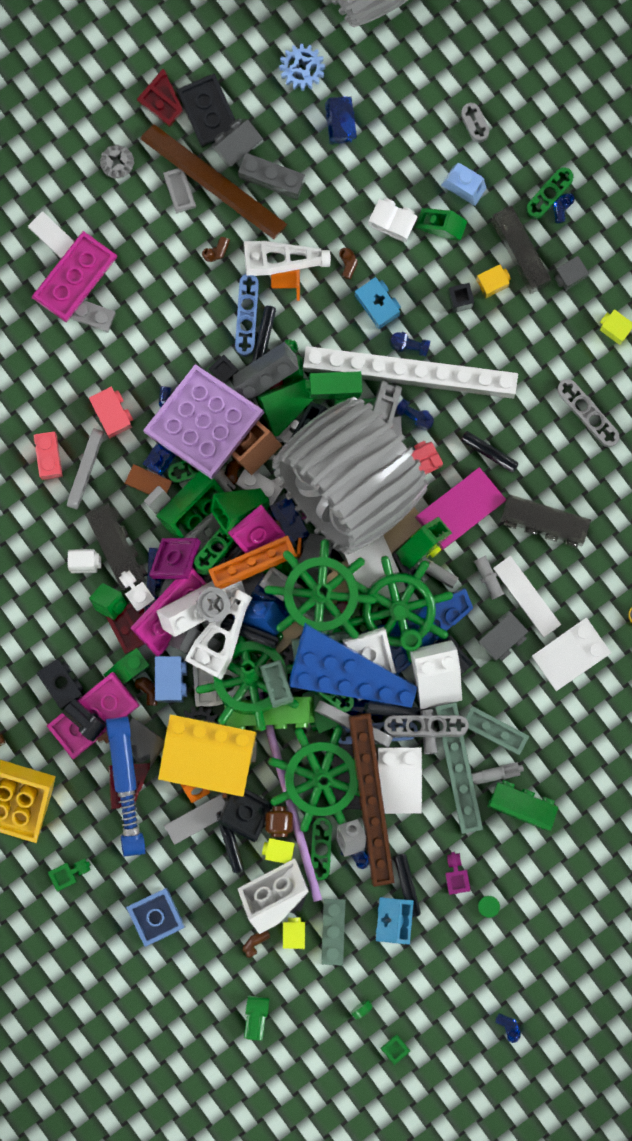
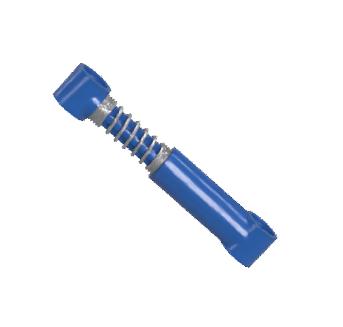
M128 716L106 719L115 792H118V797L121 798L119 803H121L120 809H122V812L120 814L123 815L121 820L124 822L122 824L124 826L122 829L123 835L121 836L123 857L145 854L143 833L139 832L138 819L136 818L138 814L135 812L137 808L135 807L136 802L134 801L135 796L133 794H135L137 786Z

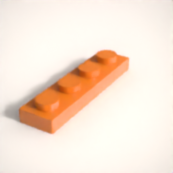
M287 535L213 567L208 571L215 587L223 589L285 562L286 559L283 557V552L286 550L290 551L294 557H297Z

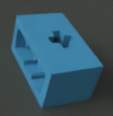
M375 277L357 289L355 297L379 330L400 316L399 309L401 306L394 297L390 298L387 293L389 289L382 280L379 282ZM376 298L379 301L383 299V306H380V304L375 305Z
M380 897L376 941L410 944L413 900Z

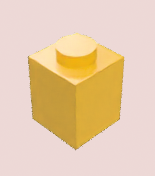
M500 264L477 275L476 278L485 298L508 288L509 280H511L507 269H502Z

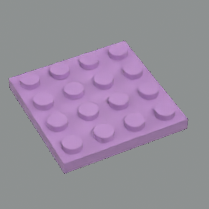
M195 364L143 431L200 472L213 479L264 414V411Z

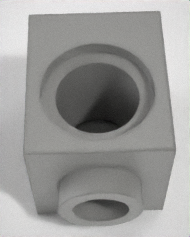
M358 819L338 825L336 840L344 857L365 851L366 835Z

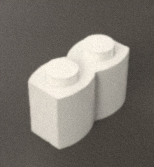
M379 199L368 221V225L395 239L406 242L417 220V216L414 215L415 212L407 207H403V209L396 207V203L390 199Z
M95 549L68 550V570L71 573H97L98 569H101V556L95 552Z

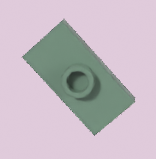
M281 660L260 666L272 707L276 708L294 702Z

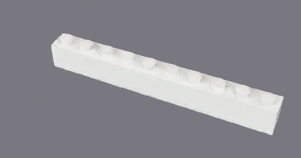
M306 346L303 372L361 371L362 379L385 380L388 383L513 399L516 394L518 373L309 346Z

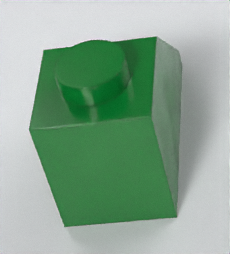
M422 208L415 228L445 239L461 240L467 220L450 210Z
M136 648L120 659L103 675L106 678L110 673L114 672L123 685L126 686L151 666Z

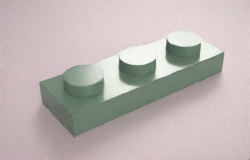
M473 706L466 716L469 730L517 755L521 754L529 738L528 735Z
M324 899L321 965H343L345 900Z

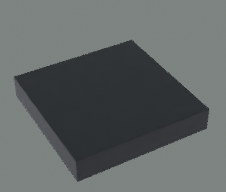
M245 789L244 797L229 794L217 823L255 843L265 824V815L268 811H271L273 805Z

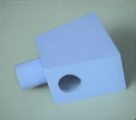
M460 163L452 167L441 186L476 206L486 190L484 178Z

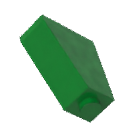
M361 371L310 373L308 380H305V392H309V398L347 400L352 397L359 399L363 393Z
M306 378L292 380L265 391L256 397L259 408L264 411L262 416L265 425L275 437L279 436L313 400L309 398V392H305Z
M261 488L214 493L210 511L225 534L230 536L228 532L260 505L267 511L270 501Z
M437 517L423 525L396 554L399 556L400 562L411 569L446 540L452 532Z

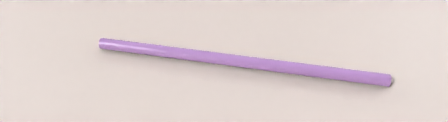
M263 692L259 693L260 699H264ZM266 725L267 730L265 731L272 756L282 760L273 725ZM276 768L282 791L285 792V770ZM289 799L285 802L288 811L293 813L294 834L314 902L322 900L304 833L300 830L301 823L296 805Z

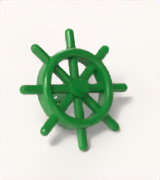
M328 539L321 541L320 557L310 558L301 563L290 551H284L283 557L293 568L286 580L285 586L267 585L264 588L267 594L283 595L284 604L289 614L277 625V631L283 632L294 622L303 628L306 623L319 632L331 631L342 626L352 639H357L359 634L348 619L355 611L357 603L375 604L377 602V598L373 595L358 594V587L353 573L365 564V560L360 557L346 567L339 561L328 558L330 544ZM319 567L317 583L307 570ZM327 568L337 572L338 575L326 584ZM300 576L310 589L294 588L297 578ZM345 581L348 593L333 592L337 586ZM293 596L309 599L297 608ZM331 600L348 602L344 612L341 613ZM313 606H315L314 621L303 616ZM324 606L335 618L334 620L323 622Z
M382 556L381 563L384 576L375 580L369 588L356 581L359 593L375 596L377 603L387 609L371 613L372 604L362 603V616L348 619L353 627L365 624L370 632L379 629L373 621L389 617L384 628L386 629L389 646L402 647L400 636H391L390 633L397 621L401 633L409 629L406 619L420 626L417 631L421 634L422 638L428 632L442 639L448 637L447 631L433 623L436 615V604L451 600L453 593L448 591L432 595L428 586L421 580L429 566L428 561L423 560L415 574L411 575L403 572L393 573L389 557ZM396 582L408 584L401 598ZM388 585L392 600L377 592ZM416 588L424 596L423 599L408 602ZM426 607L425 619L411 611ZM406 650L408 661L412 663L410 651Z
M278 632V634L275 635L279 637L278 645L283 639V634L281 632ZM239 635V643L236 644L232 660L227 668L239 677L223 680V677L219 679L213 676L214 682L197 686L196 693L217 692L220 700L227 706L218 719L220 725L226 724L232 713L237 712L244 715H255L258 730L264 731L266 724L263 713L273 707L269 696L260 701L258 688L268 693L260 666L265 665L269 659L272 662L281 660L288 681V674H291L293 664L286 666L281 655L275 650L276 648L273 649L255 641H247V638ZM250 653L261 654L255 665L251 661ZM242 656V667H239L232 661L235 658ZM241 685L233 698L225 690L226 688ZM249 690L252 703L240 702ZM293 699L294 702L286 704L294 709L299 706L298 701Z
M340 725L335 726L330 742L309 743L303 729L296 728L295 735L301 748L292 755L289 762L274 757L268 760L269 765L285 770L284 781L286 791L273 797L270 803L276 806L291 799L299 809L305 812L300 826L302 832L308 831L313 815L328 816L334 814L339 825L347 823L342 810L350 804L355 795L359 796L354 758L338 746L343 727ZM316 751H326L321 767L314 754ZM334 754H336L344 763L330 769ZM306 756L313 771L297 765ZM346 771L349 772V783L334 779V777ZM294 774L310 779L298 786H294ZM331 787L345 791L340 800H336ZM313 788L309 803L300 798L299 794ZM322 791L329 803L328 806H317Z

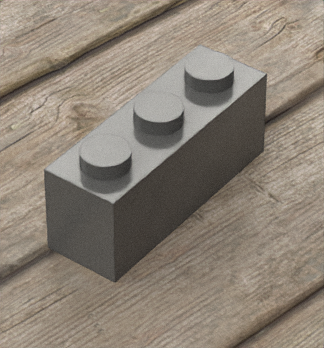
M245 153L238 171L239 179L296 200L299 199L305 183V174Z
M284 341L234 374V389L237 393L251 401L299 369L296 354Z

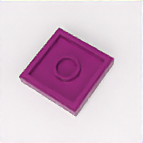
M162 538L149 576L152 579H188L201 541L198 538Z

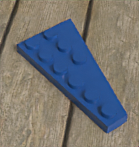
M465 588L453 592L451 600L436 604L434 625L447 631L473 609ZM426 607L415 609L411 612L425 619ZM406 619L408 628L417 630L420 627ZM398 621L390 633L391 636L401 635ZM384 622V623L378 625L377 627H378V628L384 627L385 624H386V622ZM428 632L422 638L420 647L432 645L440 637ZM390 646L395 672L398 675L412 663L408 661L406 650L403 647Z
M306 623L304 624L288 683L290 687L412 708L418 688L415 684L390 672L378 663H374L346 645L335 641L323 632H319Z

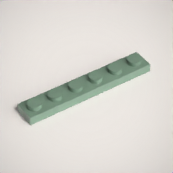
M456 702L435 706L437 716H459ZM438 721L439 729L441 731L443 729V724ZM446 721V732H449L450 727H456L457 731H461L462 727L459 721L456 722V725L449 726L450 721ZM464 736L441 737L461 834L483 830Z

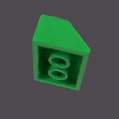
M199 471L156 517L175 538H185L189 530H193L211 513L214 493L224 491L214 478L211 479Z
M505 780L502 781V784L496 783L487 807L545 831H551L558 810V806L554 805V800L546 797L540 800L534 797V792L524 788L522 792L514 789V784Z

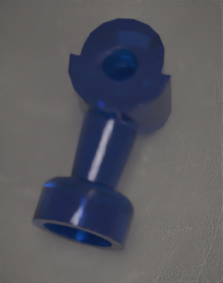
M402 331V333L396 332L392 335L390 344L393 349L398 350L397 352L410 349L419 351L420 356L427 357L431 341L423 339L420 343L409 339L408 335Z
M403 398L397 406L395 413L400 416L406 414L415 421L418 429L429 430L434 422L433 416L429 414L430 411H418L409 407L410 402Z

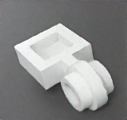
M130 570L121 573L122 576L119 579L126 588L129 586L132 588L125 595L137 612L155 601V598L143 582L137 586L133 584L137 580Z

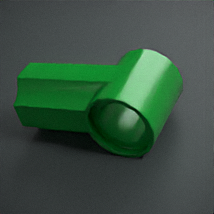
M248 995L245 1013L247 1015L244 1032L245 1039L262 1041L270 998Z

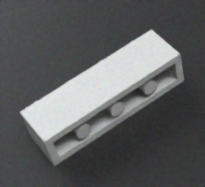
M213 581L157 610L162 629L176 637L205 621V619L201 618L199 612L196 611V600L200 595L199 593L206 588L215 587ZM242 581L222 589L228 595L229 600L235 595L237 590L245 593ZM215 599L214 601L208 600V603L210 604L208 610L213 608L218 610L215 606L217 599Z

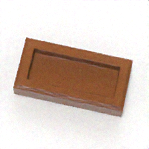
M134 464L125 481V485L148 495L157 486H160L168 494L173 483Z

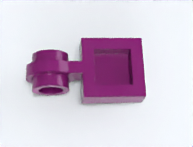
M455 851L451 852V854L447 855L449 868L453 867L454 871L445 873L449 895L470 892L467 869L458 870V866H462L460 853L455 854Z

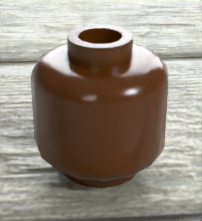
M274 806L273 811H268L265 815L266 832L271 834V837H288V834L293 831V813L286 811V806Z

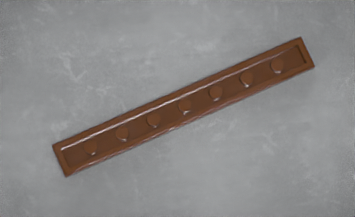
M155 124L142 134L141 140L272 239H275L286 228L287 223Z
M371 714L348 716L372 886L392 884L395 882Z

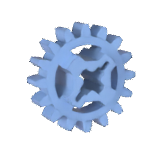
M300 44V49L293 45L292 52L286 50V57H281L283 64L279 65L280 71H284L281 74V78H287V86L293 83L294 90L298 86H301L302 91H304L305 86L312 89V83L314 82L318 85V77H324V73L320 71L325 70V64H321L324 58L323 56L317 57L319 50L317 49L312 52L311 45L307 49H304L303 44ZM294 58L293 65H290V68H288L290 61ZM299 65L306 67V69L302 70V68H299ZM315 67H317L314 75L311 77V70H314Z

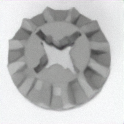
M116 144L115 146H108L102 152L100 165L107 176L122 178L131 172L134 158L125 146ZM121 154L120 160L124 165L116 164L113 167L111 158H117Z
M210 587L199 593L200 595L196 600V611L199 612L201 618L208 622H218L227 616L230 609V600L222 589ZM215 599H217L215 606L218 610L214 608L208 610L210 606L208 600L214 601Z

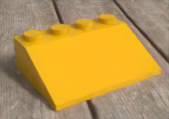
M170 715L158 780L244 797L256 732Z
M0 760L1 833L37 843L56 776Z

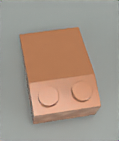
M257 421L231 456L249 474L253 475L282 445L263 424Z

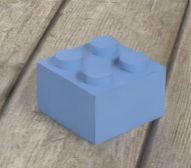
M181 656L155 657V700L158 703L184 702V697H188V686L184 683L183 676H187V663L183 661Z
M168 888L126 907L145 947L186 927Z

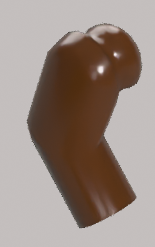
M344 247L339 251V256L345 265L341 276L351 280L358 261L353 251Z
M268 930L260 934L257 932L247 940L243 946V952L246 953L248 958L257 954L254 946L270 938Z

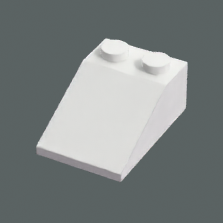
M585 618L532 655V658L555 691H558L607 657L611 652L589 620Z
M452 640L419 647L415 651H410L415 684L418 687L417 696L420 710L462 701L460 664L457 648Z
M378 748V769L385 814L422 813V748Z
M293 859L238 888V892L248 920L260 934L278 925L308 893V889L296 859Z

